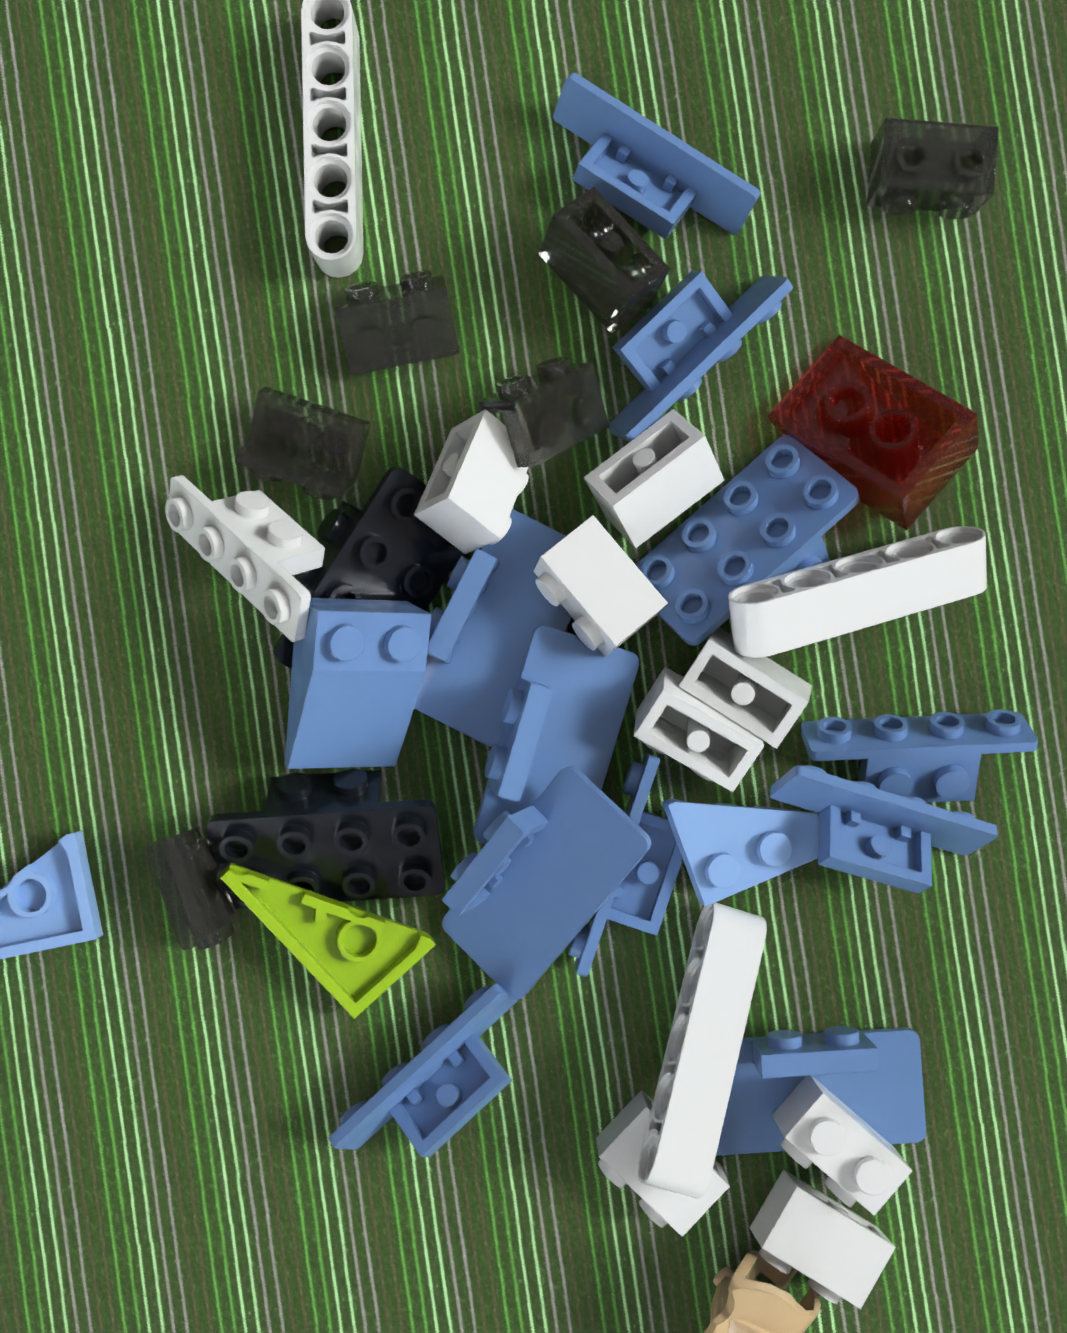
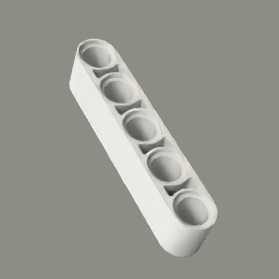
M303 0L301 31L305 237L307 246L319 268L329 276L341 278L355 272L362 263L360 37L350 0ZM327 20H342L335 28H320ZM340 73L344 75L336 84L324 85L320 83L328 74ZM340 127L345 129L343 135L337 140L325 141L321 139L323 133L329 128ZM340 181L347 184L344 191L338 196L326 197L321 195L324 187L330 182ZM339 235L348 239L344 249L337 253L331 254L322 251L324 243L332 236Z
M968 526L945 528L735 588L728 595L734 650L737 654L750 658L771 656L980 594L987 589L985 531Z
M717 902L706 907L704 906L700 913L641 1149L638 1175L640 1182L695 1199H700L709 1185L766 938L767 923L765 918Z

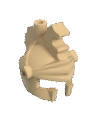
M750 1250L735 1272L728 1266L720 1270L714 1277L713 1283L717 1288L711 1303L710 1324L703 1333H804L820 1312L819 1294L811 1288L801 1302L798 1303L791 1294L781 1290L787 1288L798 1270L792 1267L789 1274L783 1273L760 1256L759 1251ZM761 1272L781 1289L772 1284L754 1280Z

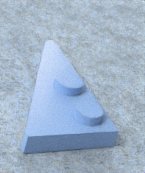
M668 799L662 802L698 902L705 907L818 859V812L764 806L745 807L727 803L683 802L677 799Z
M82 831L66 834L58 841V844L34 863L24 867L13 876L10 882L0 888V959L95 940L103 936Z

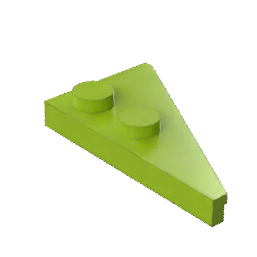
M230 863L220 872V878L354 1019L436 945L433 938L427 932L245 867Z

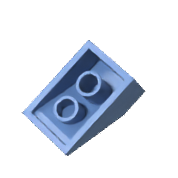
M311 598L304 639L293 644L284 763L287 769L396 766L426 672L431 622L430 613L408 601Z

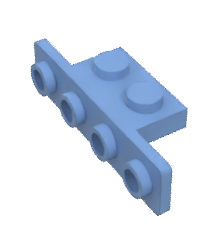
M571 73L565 80L553 119L593 145L578 163L573 181L664 239L668 238L689 208L697 211L733 235L738 234L760 196L759 189L577 73Z
M692 270L612 347L644 387V390L607 425L609 431L614 436L631 442L661 419V416L676 401L684 400L692 395L702 383L701 377L715 363L725 361L738 351L742 345L741 338L756 324L769 320L780 310L782 306L781 300L793 289L788 278L764 275L728 308L703 272Z
M996 709L981 714L959 715L951 712H938L931 716L900 717L892 714L880 715L869 719L845 720L839 717H826L820 721H804L801 723V736L810 760L861 759L859 781L869 782L879 790L902 797H918L926 803L973 801L975 799L981 754L1034 752L1037 750L1038 738L1024 716L1019 712Z
M645 753L642 763L632 761L622 793L630 796L625 813L649 835L651 847L588 921V924L571 941L568 955L576 957L574 963L575 972L584 977H587L607 919L656 936L658 935L683 860L669 820L643 811L660 762V758Z
M794 766L771 785V799L819 813L818 865L918 894L932 887L931 846L959 855H969L998 838L997 825L975 819L970 813L962 811L952 812L926 804L923 799L918 797H902L879 790L869 782L850 781L833 776L816 766Z
M497 983L491 987L484 986L474 992L464 1004L465 1011L450 1025L444 1024L432 1031L422 1043L424 1049L409 1063L404 1062L391 1069L381 1081L383 1087L368 1101L364 1100L353 1105L341 1116L339 1120L341 1126L328 1138L334 1148L359 1149L394 1117L421 1157H431L512 1081L480 1036L518 1000L510 998L506 990Z

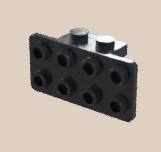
M391 467L387 470L362 510L343 501L338 509H333L323 519L318 529V542L325 547L322 567L292 576L310 592L311 598L408 601L426 611L463 552L414 515L427 485L405 469ZM282 633L273 648V654L280 663L292 669L294 642H291Z
M347 769L337 773L308 775L304 773H290L285 776L271 777L264 811L214 814L208 820L206 832L223 903L230 909L248 908L220 878V872L230 863L340 902L441 894L445 889V874L436 805L434 802L426 799L383 802L384 782L382 769L366 771Z

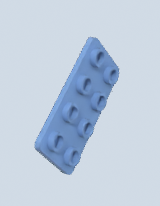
M790 435L781 436L636 564L668 603L657 615L688 645L695 646L702 643L730 618L728 595L733 589L830 561L822 535L858 504V490L852 483Z
M512 509L509 516L512 519L511 526L498 543L494 545L487 544L481 550L476 548L471 560L461 556L447 584V587L455 591L445 611L436 607L431 614L426 672L414 709L491 748L494 744L499 745L505 722L501 721L504 701L509 690L516 688L533 630L538 626H547L565 631L572 618L561 604L556 607L542 595L535 582L538 576L533 572L540 557L565 538L566 535Z
M538 626L533 630L516 688L509 690L504 701L501 721L505 722L499 745L494 744L492 746L485 766V777L488 778L473 828V834L480 843L486 844L488 842L483 837V833L495 818L505 811L512 815L532 806L558 772L566 767L573 766L578 768L602 790L639 667V658L635 653L616 648L605 657L598 648L595 650L589 649L577 635L547 626Z
M573 766L566 767L558 772L532 806L512 815L505 811L495 818L483 833V837L488 842L478 854L476 852L469 854L454 869L451 878L455 883L442 899L450 908L443 917V929L495 983L501 985L506 990L510 998L515 1000L521 999L531 990L649 851L651 839L641 827L578 768Z
M834 1026L824 1029L823 1033L801 1034L794 1030H775L768 1032L766 1036L743 1038L716 1156L785 1151L780 1145L784 1136L772 1115L805 1076H813L890 1144L918 1143L922 1141L926 1136L921 1047L918 1034L908 1027L858 1030L849 1026Z

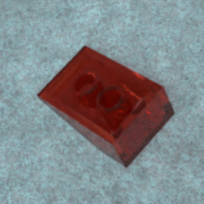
M841 335L832 342L768 415L769 421L782 433L799 441L857 488L859 500L906 531L978 449L977 413Z

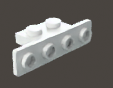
M185 476L172 477L170 480L169 499L165 505V514L170 527L196 549L205 561L209 562L223 575L237 592H240L265 616L267 621L276 626L291 642L304 639L311 595L292 575L322 567L325 547L260 490L243 491L236 496L211 501Z

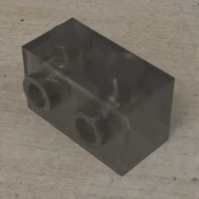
M885 118L871 141L866 206L883 207L884 212L893 215L911 214L917 210L937 211L938 215L945 219H964L973 214L975 215L994 195L999 127Z
M595 187L552 215L538 254L611 334L651 307L670 270V267Z

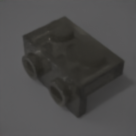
M415 271L401 276L399 284L379 288L377 282L374 281L360 282L344 289L345 294L336 297L335 312L351 375L460 354L444 275L433 277L431 271Z
M567 356L545 360L535 365L536 374L530 377L528 375H519L502 380L495 385L497 393L478 401L481 412L485 409L490 413L502 412L517 467H534L609 427L593 362L569 364Z
M265 386L258 391L248 441L246 445L237 450L235 463L251 468V474L260 479L274 482L286 480L301 485L305 493L319 499L342 498L356 483L371 422Z
M200 826L151 843L146 847L181 949L188 950L198 946L199 951L221 944L237 931L234 924L236 923V912L233 902L226 891L220 892L215 870L217 869V863L212 856L209 840L203 836Z

